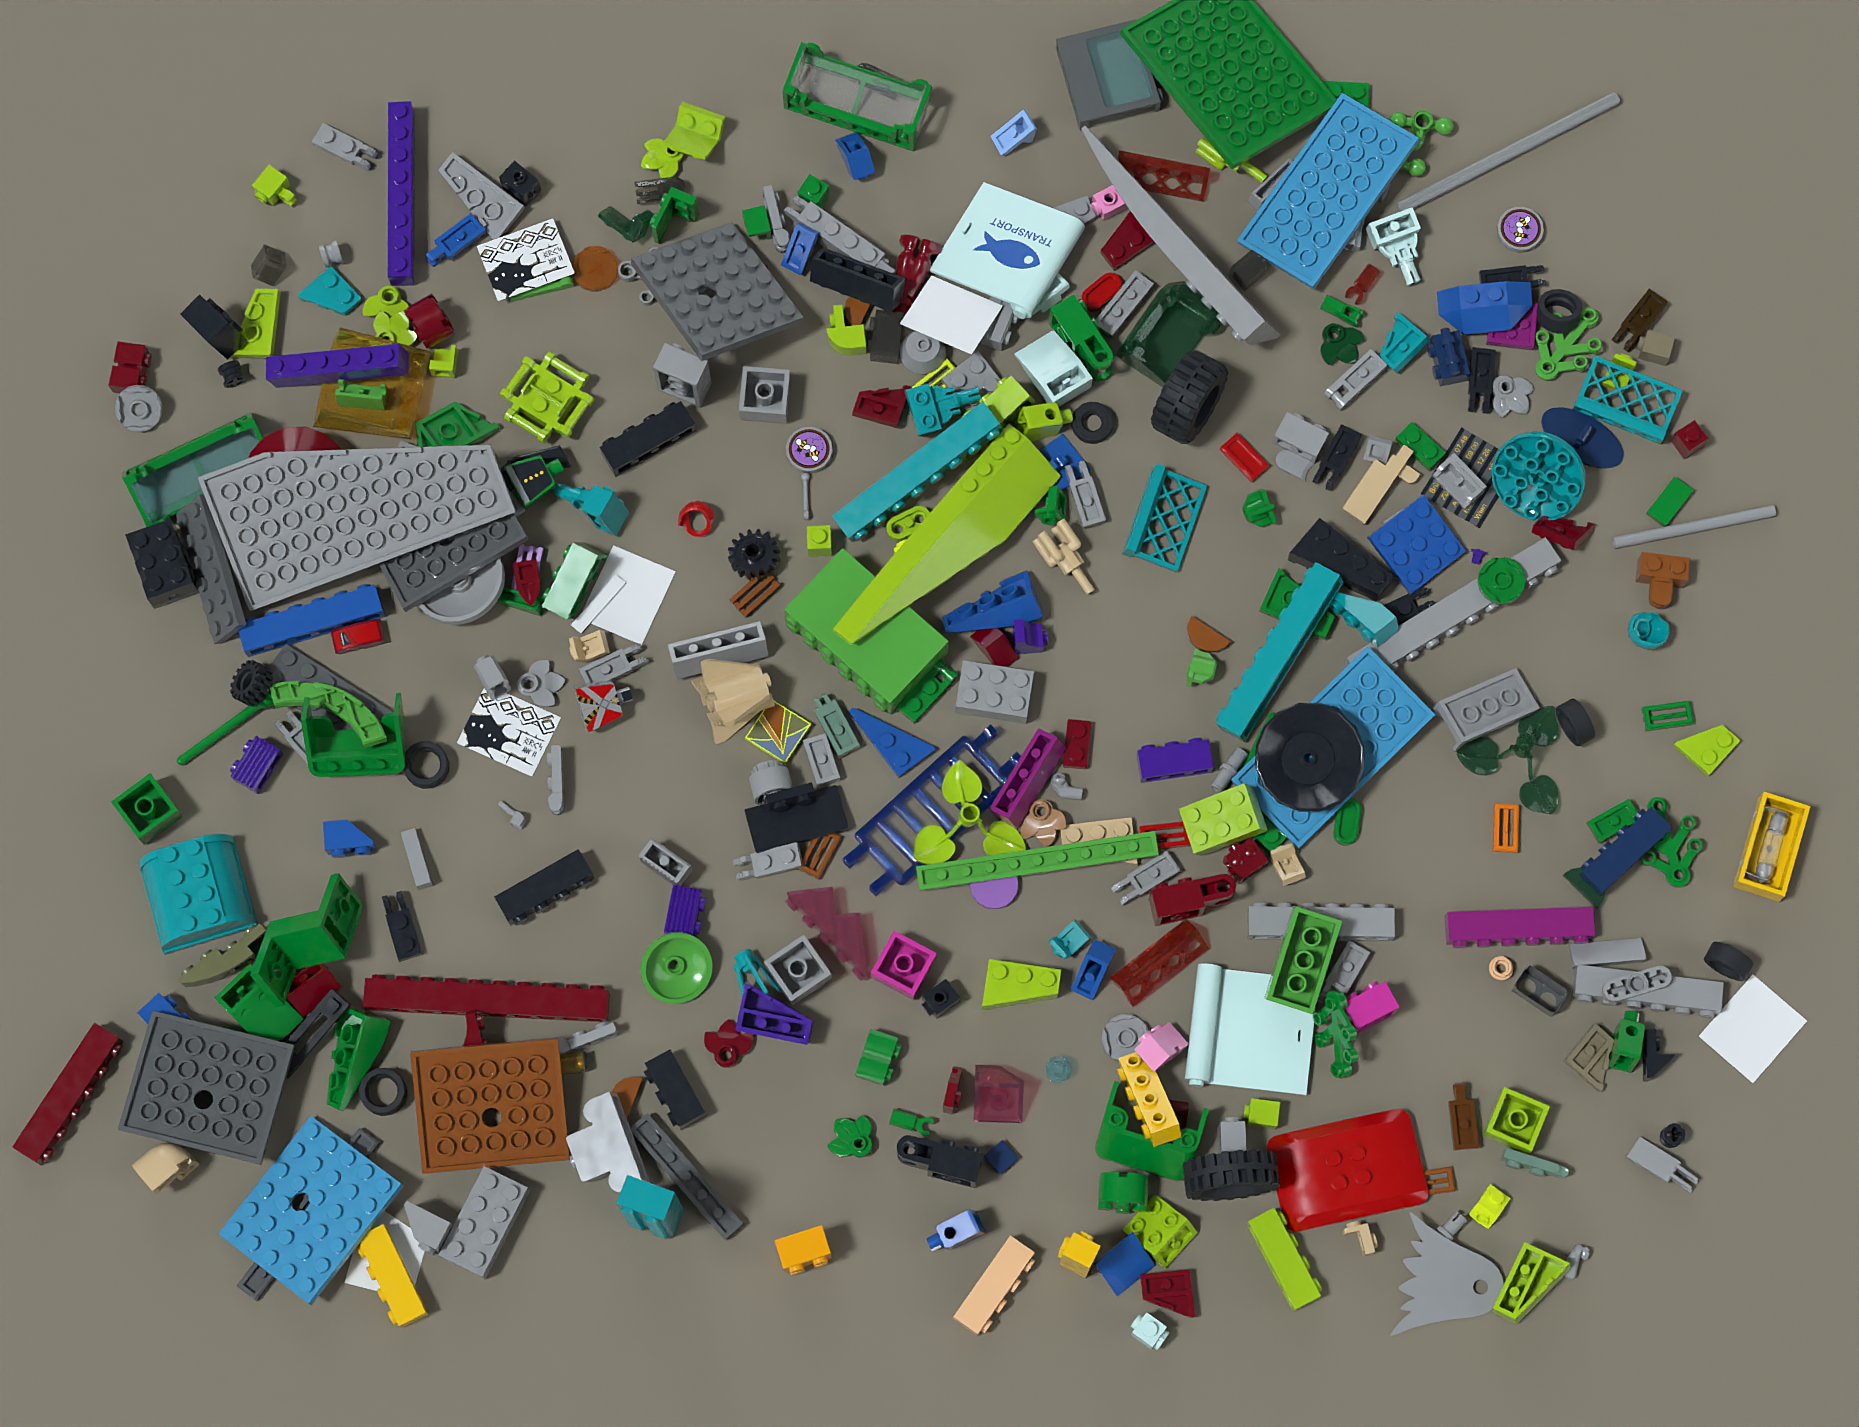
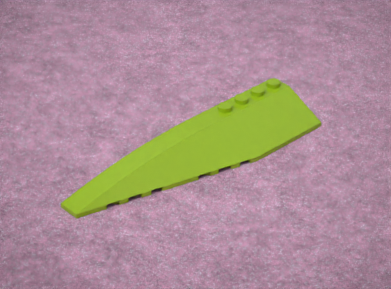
M1008 424L897 550L832 631L850 645L854 644L875 630L878 625L884 621L887 622L896 613L912 605L915 600L924 597L952 578L954 574L970 566V563L979 557L982 558L991 549L1004 543L1047 494L1049 487L1054 486L1060 479V474L1025 435Z

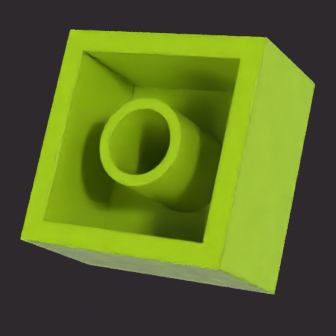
M1503 1087L1482 1136L1519 1152L1529 1154L1533 1150L1550 1106Z

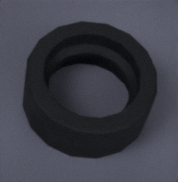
M1562 289L1547 291L1540 297L1536 310L1537 322L1541 327L1550 332L1567 333L1578 326L1582 312L1581 301L1570 291ZM1561 306L1568 309L1572 315L1567 317L1555 316L1548 312L1546 308Z
M1572 698L1556 707V716L1568 739L1575 746L1579 747L1595 737V730L1591 719L1576 699Z
M420 741L413 744L405 752V767L403 771L407 779L414 786L422 789H431L440 785L446 779L449 772V760L444 750L438 744L430 741ZM429 751L439 758L440 768L433 777L423 779L414 774L412 762L417 754Z
M1713 942L1704 957V961L1709 967L1736 981H1744L1754 965L1753 961L1743 952L1721 942Z
M377 1068L368 1072L361 1080L359 1096L363 1105L373 1114L380 1116L392 1115L405 1104L407 1086L403 1078L394 1070ZM379 1078L391 1079L397 1086L398 1093L396 1099L387 1106L376 1105L369 1097L370 1085Z

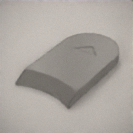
M1289 450L1280 451L1276 456L1278 468L1305 481L1309 469L1314 465L1313 462Z

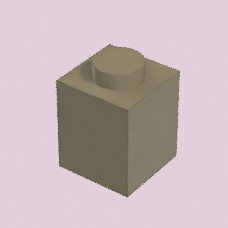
M1647 330L1644 337L1640 336L1636 350H1640L1638 359L1666 366L1675 337Z

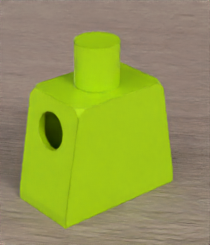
M1052 402L1022 407L1014 424L1016 429L1032 442L1058 434L1062 425L1071 423L1073 417L1070 409L1059 410L1058 404Z

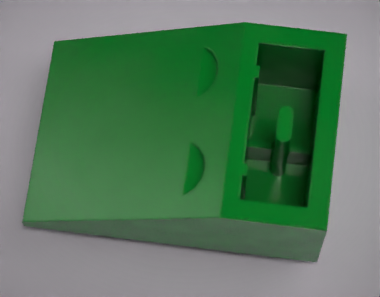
M249 964L214 998L249 1034L281 1042L304 1019L287 1001H285L283 1006L275 1007L250 976L253 966Z

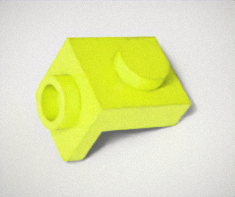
M1490 1184L1470 1211L1469 1216L1489 1229L1511 1198Z

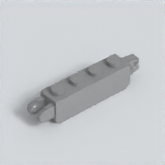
M795 196L792 200L796 206L803 210L801 214L790 207L784 209V213L796 223L800 222L820 232L816 242L824 248L895 274V270L887 265L889 260L885 258L884 252L810 201L808 203L801 199V197Z

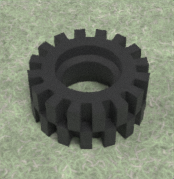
M248 660L246 664H241V669L238 668L236 670L237 675H233L232 679L234 682L230 684V687H232L230 693L233 694L232 697L254 707L260 704V700H265V694L268 695L270 693L268 688H272L273 685L270 683L273 680V676H271L273 672L270 668L254 660Z

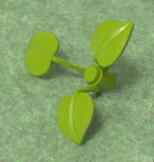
M959 760L948 770L942 783V794L945 800L950 804L961 802L963 806L958 815L959 821L947 834H945L943 828L937 825H928L922 828L915 839L913 857L924 864L946 862L955 851V844L949 838L961 825L971 827L978 824L982 833L987 836L983 841V849L988 856L1026 850V846L1019 832L1003 821H994L989 827V832L986 831L982 824V819L979 818L980 811L978 807L968 803L974 802L979 798L982 792L981 780L962 760Z

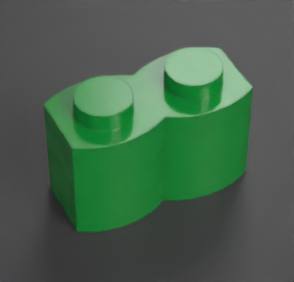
M870 1029L855 1076L884 1086L885 1081L890 1082L894 1070L890 1065L893 1058H898L902 1046L898 1044L899 1038Z

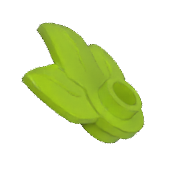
M654 138L644 143L648 152L642 159L641 168L648 170L659 169L660 178L664 182L671 179L678 172V162L683 158L684 153L675 152L670 154L668 153L670 148L663 146L664 140Z
M384 286L379 290L378 295L371 296L365 301L362 313L363 316L372 317L377 316L382 311L391 318L397 313L404 312L408 304L401 299V294L396 287ZM392 295L394 298L392 301H387L385 296Z
M382 311L378 313L373 323L377 333L375 336L376 346L384 345L383 340L386 337L391 339L389 344H400L404 349L416 341L417 335L414 331L408 330L410 322L404 312L397 313L391 318Z

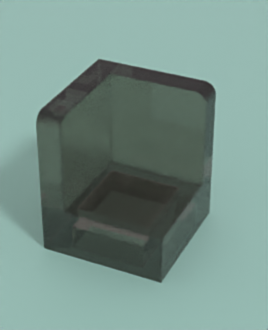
M264 244L251 264L253 278L274 286L287 266L285 253Z

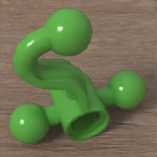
M1426 110L1417 111L1413 118L1407 117L1402 112H1395L1389 119V121L1401 128H1405V126L1410 127L1411 132L1419 138V143L1412 152L1421 148L1425 136L1430 132V129L1436 130L1441 135H1448L1454 128L1450 118L1442 117L1438 120H1433L1431 113ZM1423 120L1426 122L1427 126L1420 127L1417 125L1416 121ZM1415 158L1410 162L1405 161L1401 169L1409 171L1411 175L1416 177L1425 172L1426 165L1422 159Z

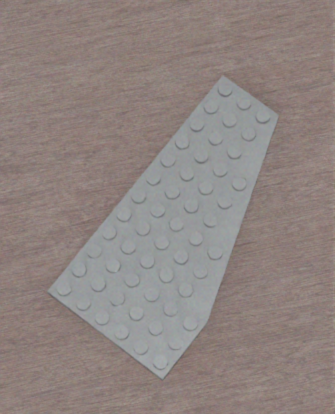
M491 445L264 452L198 477L249 611L517 512Z

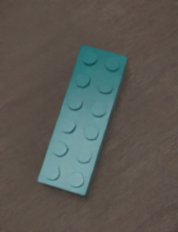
M629 1175L626 1176L616 1202L620 1212H622V1215L630 1224L629 1226L641 1231L646 1227L651 1230L653 1235L662 1239H666L667 1236L674 1237L684 1211L675 1192Z

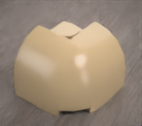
M162 1143L151 1148L132 1167L148 1187L158 1194L174 1179L183 1180L200 1164L180 1145Z

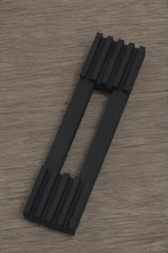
M331 989L286 1041L288 1044L295 1045L321 1013L328 1018L298 1054L294 1051L286 1079L292 1076L331 1027L350 1008L351 1004L336 992L335 989Z

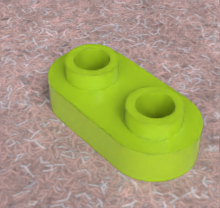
M915 506L891 518L886 526L888 537L897 542L909 538L921 524L917 523L915 519L917 517L925 519L930 513L929 510L923 506ZM896 527H900L903 529V531L901 533H895L894 529Z

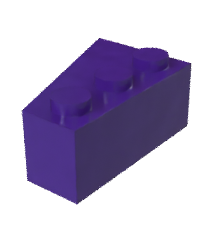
M745 982L736 1031L805 1045L809 1044L813 1019L770 994H764L761 989L749 982Z

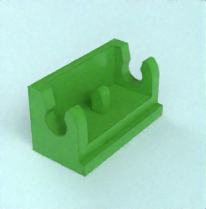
M338 379L339 389H336L335 392L338 406L385 411L388 395L386 384L380 383V387L347 384L344 379Z

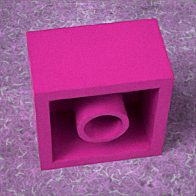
M893 931L871 971V978L914 1000L937 959V953Z
M1375 981L1366 986L1361 994L1357 995L1354 992L1346 996L1347 1008L1344 1012L1358 1034L1393 1016L1399 1009V1005L1386 981L1381 984Z

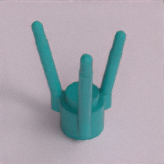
M751 949L741 951L734 957L737 964L733 968L737 974L741 995H743L745 985L742 972L744 974L752 973L763 993H768L763 980L756 970L757 968H759L771 985L778 992H781L774 979L760 962L758 956H754Z

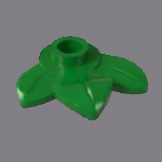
M861 1115L855 1123L847 1118L835 1120L834 1131L837 1138L827 1145L829 1150L839 1157L853 1155L862 1158L867 1156L873 1146L870 1139L872 1132L871 1122L864 1115ZM859 1141H863V1146L856 1148V1144Z

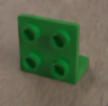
M673 187L670 188L668 193H664L660 201L661 208L658 213H654L650 222L654 242L660 243L674 213L682 220L689 221L690 219L696 222L699 216L697 197Z

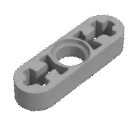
M1655 966L1609 980L1602 987L1601 994L1605 1001L1617 1003L1665 988L1671 982L1672 975L1665 966ZM1657 971H1659L1660 975H1665L1662 984L1659 980L1650 983L1651 988L1648 987V979L1655 977ZM1632 978H1639L1643 982L1642 990H1633L1630 987V980ZM1621 981L1625 982V990L1619 991L1616 997L1613 994L1607 993L1610 985L1617 989L1623 986Z

